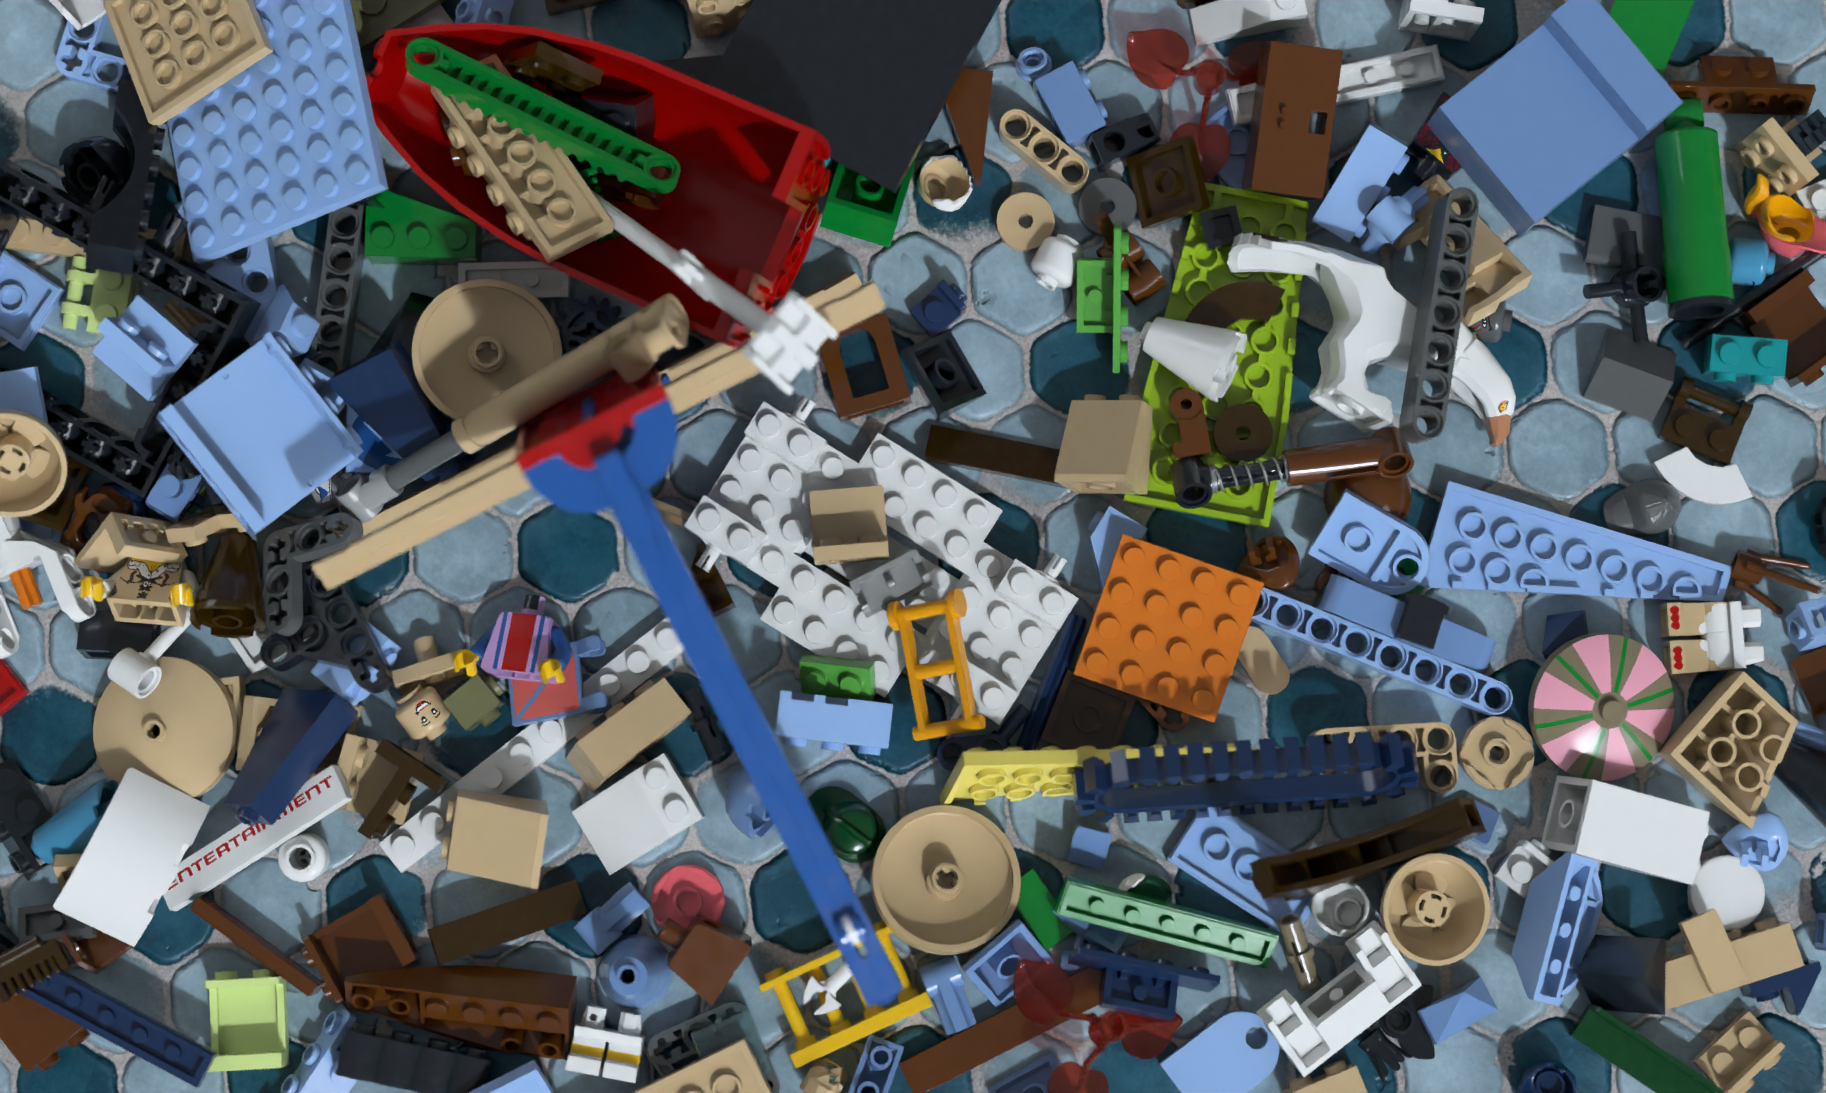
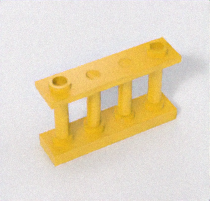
M883 920L872 924L904 988L898 992V1003L887 1008L884 1005L879 1006L877 1003L868 1007L853 976H851V980L865 1008L862 1012L865 1018L851 1024L849 1018L844 1019L840 1008L828 1012L826 1015L831 1024L828 1027L831 1034L817 1040L815 1034H810L787 981L805 972L808 973L810 978L814 976L817 981H826L827 979L821 965L840 956L843 962H845L838 948L787 972L783 965L763 975L766 981L759 985L761 993L771 988L774 989L797 1040L794 1043L796 1050L790 1053L795 1068H799L933 1006L927 990L919 993L917 987H912L889 937L892 931ZM862 942L856 944L857 948L864 946ZM827 990L816 992L822 1005L826 1001Z

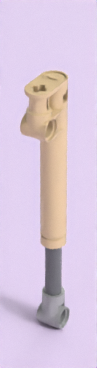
M666 294L471 410L467 415L456 419L451 424V431L392 466L384 464L365 477H362L360 474L349 477L336 489L334 496L361 523L371 520L380 512L385 502L402 494L404 486L463 451L468 454L477 452L485 445L494 442L612 371L617 370L627 383L640 379L651 369L653 363L658 360L659 354L673 346L676 348L686 346L689 330L687 313L674 295Z

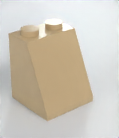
M1096 394L1084 395V400H1071L1054 481L1077 494H1148L1153 407L1141 400V396L1132 394L1119 395V400H1106V396Z
M457 789L456 800H448L446 821L452 822L451 836L443 835L440 858L447 859V870L538 889L549 817L547 801Z

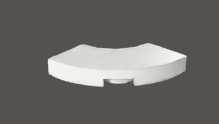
M1688 447L1651 463L1658 476L1663 481L1672 485L1678 494L1695 501L1710 505H1725L1753 497L1737 464L1725 467L1707 465L1695 458Z

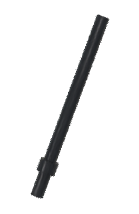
M1806 251L1766 278L1763 283L1735 299L1736 309L1732 313L1713 319L1699 320V325L1677 339L1679 345L1686 351L1707 336L1720 333L1725 329L1724 325L1821 260L1826 254Z

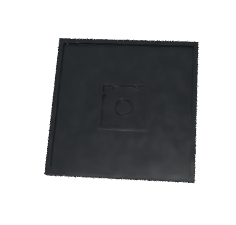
M753 0L707 85L816 130L829 142L831 149L829 159L896 194L1002 0Z

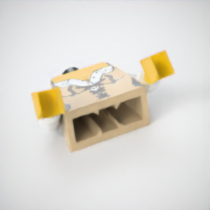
M130 557L126 565L108 579L103 580V578L98 576L82 577L80 579V597L93 596V599L98 602L107 598L115 621L183 627L187 606H194V599L200 586L195 574L187 569L185 561L180 565Z

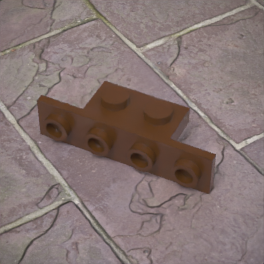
M1700 55L1697 65L1700 81H1668V85L1681 100L1701 98L1703 112L1807 115L1816 91L1815 84L1778 83L1773 57Z

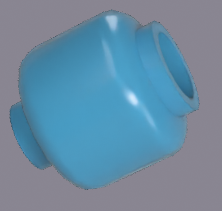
M1736 236L1730 240L1728 245L1731 252L1732 284L1757 286L1763 283L1766 274H1773L1776 253L1769 252V246L1765 239Z

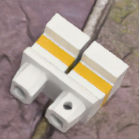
M591 1004L587 1005L581 1023L575 1026L573 1043L565 1070L599 1076L603 1071L602 1077L636 1083L639 1080L645 1035L641 1034L642 1014L622 1011L618 1030L604 1027L608 1008ZM608 1042H609V1048H608L607 1058H606V1061H605V1064H604L605 1055H606V1050H607V1045H608Z

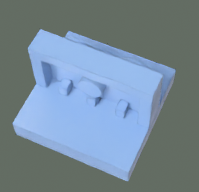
M137 295L120 318L105 317L96 328L104 335V338L92 353L147 401H153L199 343L144 295Z

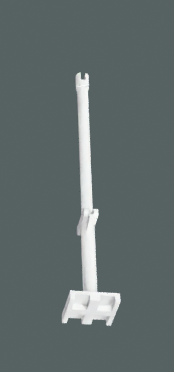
M592 191L613 221L614 229L672 270L702 299L712 301L756 333L741 353L789 396L794 391L789 385L802 367L809 371L819 360L814 353L827 336L835 340L839 335L802 297L792 290L774 313L770 315L708 271L685 249L682 248L678 252Z

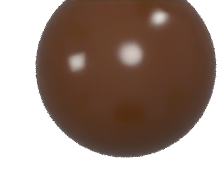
M1379 473L1331 480L1325 483L1323 498L1328 516L1346 488L1405 521L1411 508L1412 490L1407 475L1393 479L1382 477Z

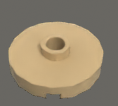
M1496 716L1478 720L1469 727L1460 742L1459 759L1463 771L1471 781L1485 789L1503 790L1517 786L1528 776L1534 765L1535 755H1533L1532 738L1520 723L1508 717ZM1494 746L1499 747L1502 752L1498 760H1494L1490 756V750Z

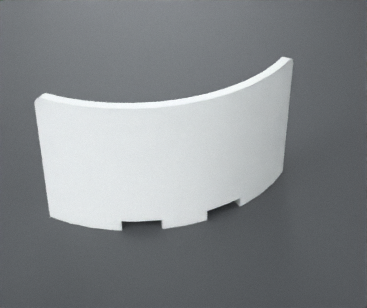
M128 768L91 840L53 905L54 909L134 947L153 918L161 896L163 894L166 895L180 869L178 865L188 847L192 846L210 806L134 768Z

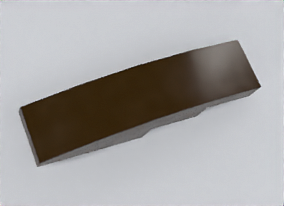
M574 879L428 929L427 932L439 966L587 915V911L577 880Z

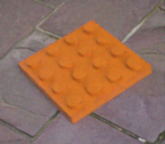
M1122 533L1073 674L1214 723L1264 582Z

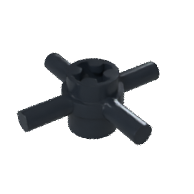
M1636 231L1622 232L1625 267L1621 268L1612 277L1610 282L1584 285L1583 295L1586 299L1612 297L1615 303L1630 308L1633 342L1648 341L1645 306L1662 296L1663 291H1666V281L1664 276L1655 267L1640 265Z

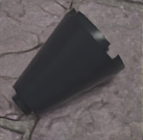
M1791 738L1782 762L1777 764L1773 775L1826 828V751Z

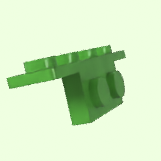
M1114 222V258L1077 257L1076 333H1113V373H1120V363H1128V341H1121V327H1128V305H1121V291H1128L1129 268H1121L1122 254H1129V232H1122V222Z

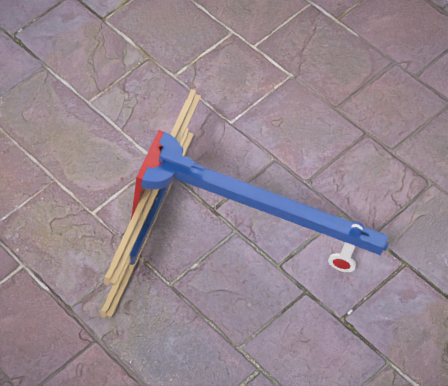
M853 271L823 289L819 288L802 297L837 333H840L841 330L844 331L845 328L848 329L853 324L861 322L862 319L866 320L867 317L870 318L871 315L880 313L886 308L876 283L870 280L862 285L857 273ZM753 331L749 334L751 335V340L756 335ZM716 340L660 369H657L655 363H653L651 369L634 382H625L618 373L556 404L519 426L517 441L460 469L447 479L438 480L382 508L375 517L362 523L364 529L362 537L350 542L349 546L314 561L312 568L316 576L321 578L327 590L335 588L338 584L341 585L342 582L354 578L355 575L359 576L360 573L363 574L364 571L376 567L377 564L381 565L382 562L385 563L386 560L394 558L395 555L403 554V551L412 549L417 544L420 545L421 542L434 538V535L438 536L439 533L442 534L443 531L455 527L456 524L460 525L461 522L464 523L465 520L473 518L474 515L482 514L483 511L495 507L496 504L499 505L500 502L504 503V500L513 498V496H517L518 493L521 494L522 491H526V489L531 487L548 502L570 512L595 513L610 508L868 1007L876 1003L879 1006L887 1004L898 996L899 991L904 989L891 960L647 489L661 479L674 458L678 434L675 414L683 412L684 409L687 410L688 407L692 408L693 405L696 406L697 403L705 401L706 398L709 399L714 394L718 395L719 392L731 388L732 385L735 386L736 383H740V381L748 379L749 376L753 377L754 374L757 375L758 372H761L741 353L749 342L735 348ZM860 942L863 943L868 953L864 956L861 955L856 946Z

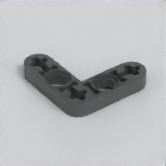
M339 512L277 530L266 538L263 546V583L266 612L265 625L269 630L282 636H291L299 630L303 621L302 563L331 554L349 546L350 542L362 537L364 529L358 519L347 513ZM318 531L319 539L317 544L308 549L307 541L309 536ZM288 574L289 581L287 587L278 592L277 585L280 578Z

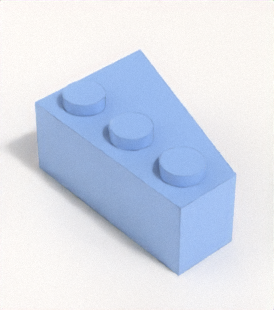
M1371 121L1311 221L1350 243L1353 236L1360 239L1367 229L1368 220L1366 215L1372 205L1380 203L1391 189L1385 185L1391 174L1394 172L1400 175L1411 157L1405 153L1408 143Z
M780 690L775 735L785 738L784 745L806 747L807 740L822 742L821 749L843 751L844 744L859 746L858 753L880 756L881 749H889L893 704L826 697L816 694L792 693V691Z

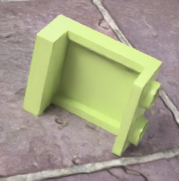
M271 969L252 970V977H238V971L215 972V979L204 981V988H209L211 1049L218 1053L208 1072L283 1068L290 1065L287 982L285 979L275 975V972Z

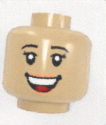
M418 684L396 700L398 707L395 710V717L412 739L418 740L426 736L429 741H432L447 730L448 727L444 722L449 718L450 711L433 687L427 686L422 688Z

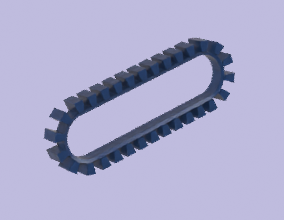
M1371 731L1355 732V743H1348L1347 733L1331 734L1332 744L1324 745L1323 735L1307 736L1308 746H1300L1299 736L1283 737L1284 748H1276L1275 738L1259 739L1260 749L1252 750L1251 740L1235 741L1236 751H1228L1227 741L1211 742L1212 753H1204L1203 743L1187 744L1188 754L1180 755L1179 745L1163 746L1164 756L1157 757L1155 746L1139 747L1140 758L1126 759L1125 749L1110 751V763L1105 764L1104 760L1093 756L1083 761V769L1074 768L1072 772L1074 802L1077 812L1081 816L1094 813V821L1106 823L1114 817V813H1123L1124 823L1139 822V812H1146L1147 822L1163 821L1162 811L1170 810L1171 820L1186 819L1185 809H1193L1194 818L1209 817L1208 808L1217 807V817L1233 816L1232 806L1238 805L1240 807V815L1256 814L1255 804H1263L1264 813L1279 812L1278 803L1286 802L1287 812L1302 811L1301 801H1309L1310 810L1326 809L1324 799H1332L1333 808H1348V798L1361 797L1362 806L1377 804V793L1384 792L1386 796L1396 799L1406 794L1405 787L1416 788L1420 780L1415 743L1411 739L1401 741L1400 734L1387 732L1380 737L1379 742H1372ZM1360 767V769H1358V772L1344 773L1347 771L1348 768ZM1336 769L1332 774L1321 775L1324 770ZM1302 771H1312L1309 776H1297ZM1276 773H1288L1284 778H1274ZM1264 774L1263 779L1251 780L1250 778L1252 775ZM1240 776L1239 781H1228L1227 778ZM1216 778L1217 781L1213 783H1204L1203 779ZM1192 779L1193 784L1181 785L1179 781ZM1168 781L1170 785L1158 786L1156 782ZM1144 783V786L1147 787L1135 788L1134 785L1129 784Z

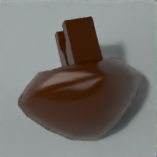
M1272 533L1260 539L1254 546L1252 540L1246 541L1248 553L1240 562L1237 573L1263 581V587L1271 590H1287L1295 584L1299 574L1300 559L1298 551L1291 540L1284 534Z

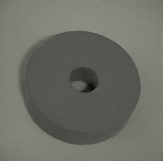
M1109 177L1100 178L1088 184L1081 193L1078 203V215L1082 225L1090 233L1103 237L1094 220V215L1101 210L1100 205L1102 203L1110 202L1114 206V211L1108 213L1113 225L1114 222H1122V231L1128 229L1137 211L1136 198L1131 188L1123 181Z

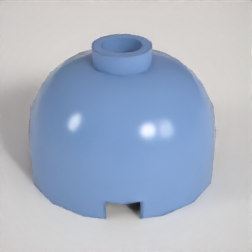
M746 769L735 772L727 782L726 788L728 791L726 794L725 810L731 822L750 839H755L754 834L762 838L772 831L775 825Z

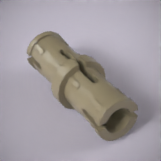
M1299 914L1285 915L1278 920L1277 924L1286 946L1284 951L1286 961L1292 964L1300 991L1316 989L1321 985L1322 981L1313 959L1315 954L1313 944L1307 941L1301 916Z

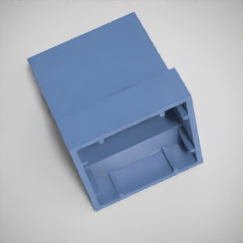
M1568 0L1550 14L1540 27L1442 104L1428 121L1427 126L1521 237L1611 163H1614L1644 139L1676 110L1683 101L1598 0Z

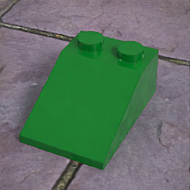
M918 154L896 194L838 164L826 200L820 227L890 248Z

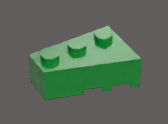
M387 190L373 195L385 208L366 206L364 256L372 264L458 265V263L481 262L482 229L473 220Z

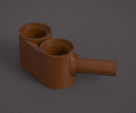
M1100 210L1095 213L1094 220L1105 240L1103 246L1096 250L1098 258H1114V225L1105 210ZM1129 232V254H1122L1121 268H1129L1128 291L1123 292L1133 305L1138 306L1166 286V282L1160 271L1149 259L1143 261L1142 257L1145 256L1143 249Z

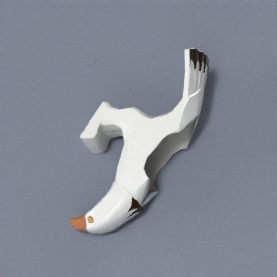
M1255 232L1241 233L1234 237L1227 260L1231 273L1278 272L1306 275L1324 290L1334 320L1332 329L1318 348L1322 373L1317 387L1311 390L1309 398L1363 433L1390 424L1394 417L1391 406L1392 402L1385 396L1369 391L1364 373L1370 364L1387 366L1407 372L1417 308L1392 288L1386 278L1385 267L1344 251L1310 242L1293 241ZM1436 318L1438 322L1443 324L1444 318ZM1461 320L1451 389L1479 416L1488 433L1489 445L1496 447L1503 443L1510 433L1511 415L1514 412L1516 395L1510 377L1485 345L1478 332H1471ZM1429 344V354L1433 359L1437 360V349L1432 344Z

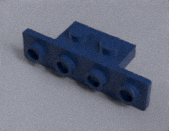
M1084 944L1077 947L1068 957V964L1103 971L1099 1007L1171 1021L1175 1018L1178 986L1211 992L1220 984L1221 978L1219 975L1210 974V970L1204 967L1180 968L1174 966V962L1169 960L1155 959L1151 962L1138 959L1139 956L1131 952L1107 953L1103 952L1102 947L1092 944Z

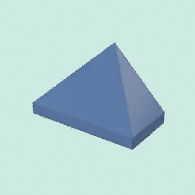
M1478 976L1419 1009L1417 1013L1431 1040L1436 1045L1495 1012L1498 1008L1481 976Z

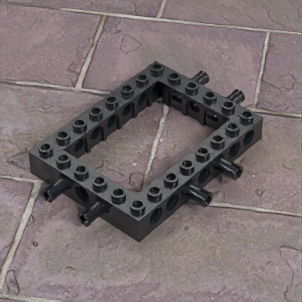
M0 158V257L21 216L25 219H32L42 223L53 230V235L68 238L69 241L83 248V252L87 253V243L93 214L114 200L121 193L125 185L119 181L117 183L116 179L103 174L90 202L84 203L13 161ZM166 210L165 216L153 239H147L139 234V238H145L142 261L134 260L132 276L136 280L148 285L147 288L151 291L162 292L180 302L179 307L185 310H194L208 318L210 322L198 323L190 330L189 335L199 345L169 380L161 395L154 399L153 403L156 405L144 427L138 429L134 440L42 388L48 424L60 437L66 454L141 498L148 497L168 463V456L173 453L172 447L177 445L157 420V415L170 404L173 405L232 362L235 352L261 305L260 302L175 255L176 252L173 248L188 221L182 217L180 219L179 215ZM0 364V373L12 371L11 369Z

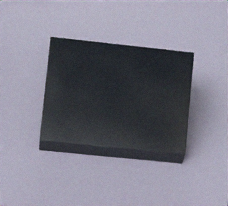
M951 331L901 351L902 362L937 422L987 394Z
M1595 935L1576 971V975L1591 1004L1599 1006L1606 1011L1665 1015L1666 939Z

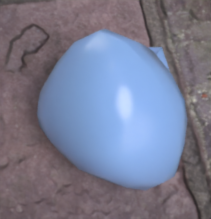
M1770 811L1754 815L1757 819L1752 830L1746 825L1739 823L1731 828L1722 838L1723 844L1730 853L1740 858L1741 867H1748L1749 864L1755 867L1757 871L1765 873L1776 869L1785 858L1788 850L1786 827L1781 818Z

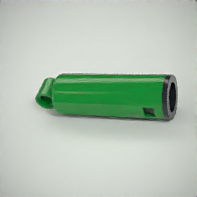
M1701 98L1682 99L1683 103L1664 120V132L1654 138L1663 242L1662 261L1667 291V315L1671 319L1682 321L1713 319L1730 314L1736 309L1732 284L1731 252L1727 237L1718 133L1712 128L1704 127Z

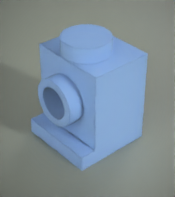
M1826 597L1797 603L1795 605L1796 609L1785 618L1789 640L1796 645L1798 652L1825 646L1826 626L1820 627L1816 616L1822 613L1826 623Z

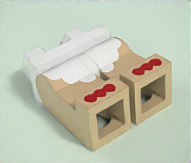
M1741 601L1672 602L1659 605L1661 638L1700 636L1701 638L1698 640L1662 642L1663 665L1668 675L1737 670L1746 668V665L1764 661L1762 641L1744 642L1743 628L1761 627L1760 607L1741 605Z

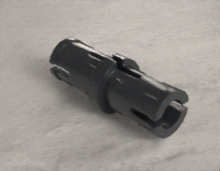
M697 685L678 695L691 711L689 717L693 724L690 725L692 733L697 732L708 757L707 759L710 762L731 751L728 749L716 723L719 721L717 714H712L701 685Z

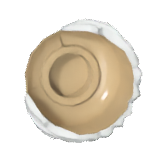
M953 155L932 156L922 163L917 186L918 192L924 201L933 207L947 212L960 209L973 190L971 187V176L967 174V169L963 167L962 161H958V158Z

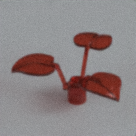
M1172 30L1130 31L1127 36V57L1132 71L1140 82L1152 89L1165 90L1174 83L1176 75L1180 77L1193 76L1195 90L1204 96L1199 125L1192 122L1180 125L1173 132L1170 142L1184 136L1194 137L1206 183L1221 171L1228 159L1231 147L1229 134L1223 126L1218 124L1206 126L1211 96L1220 91L1225 79L1231 82L1239 80V86L1256 83L1261 44L1269 41L1255 40L1238 45L1228 58L1229 68L1234 73L1232 75L1220 62L1212 59L1203 61L1199 64L1198 68L1192 66L1188 70H1182L1189 60V48L1184 38Z
M1022 959L1018 962L1014 973L1013 991L1015 1001L1021 1013L1028 1020L1038 1025H1047L1058 1014L1066 1019L1088 1021L1090 1023L1088 1027L1089 1037L1096 1044L1095 1049L1085 1059L1082 1066L1076 1062L1067 1061L1052 1071L1048 1080V1093H1109V1084L1105 1074L1098 1070L1089 1069L1091 1063L1105 1050V1047L1121 1040L1124 1050L1129 1055L1141 1060L1152 1059L1160 1055L1167 1048L1174 1033L1183 1022V1018L1176 1012L1175 1018L1171 1021L1117 1010L1108 1011L1100 1016H1097L1094 1012L1089 1014L1068 1012L1062 1008L1070 1004L1073 998V986L1069 976L1061 968L1048 962Z

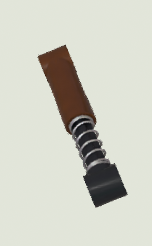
M1385 427L1376 431L1368 438L1283 450L1279 459L1276 460L1273 456H1270L1268 461L1264 462L1256 458L1250 464H1246L1241 460L1237 466L1225 463L1223 468H1217L1214 464L1213 466H1209L1207 463L1204 464L1200 458L1184 457L1172 464L1169 475L1177 503L1183 508L1195 509L1207 504L1212 498V494H1217L1221 490L1224 493L1225 488L1234 486L1239 490L1241 485L1251 484V487L1254 488V483L1266 482L1268 486L1269 481L1281 480L1282 484L1285 481L1287 486L1291 487L1379 473L1382 477L1395 479L1409 473L1413 468L1414 460L1408 442L1401 436L1399 428Z

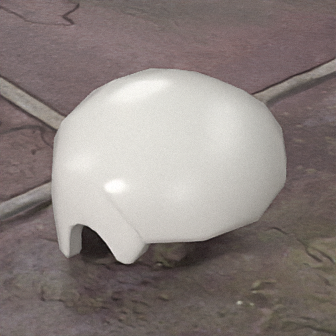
M1341 883L1314 894L1311 897V913L1318 925L1326 932L1335 936L1351 937L1368 924L1371 918V900L1364 889L1356 883Z

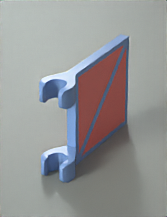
M596 635L570 642L573 655L563 672L565 676L563 683L543 684V682L508 679L512 725L518 727L582 714L606 713L612 708L611 699L605 693L597 692L584 697L580 657L604 655L606 652L605 642Z

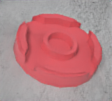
M692 864L676 866L663 873L654 885L651 896L653 915L660 927L670 918L687 928L696 914L719 922L725 907L724 889L718 878L704 867Z

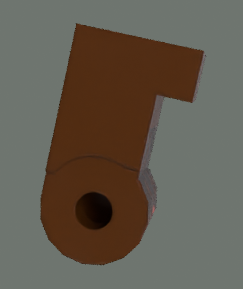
M1190 388L1180 389L1173 394L1168 405V413L1170 418L1176 423L1179 440L1178 443H1172L1170 447L1172 463L1184 457H1209L1212 452L1200 395Z

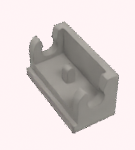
M917 549L849 582L866 618L886 609L889 602L902 601L933 585Z

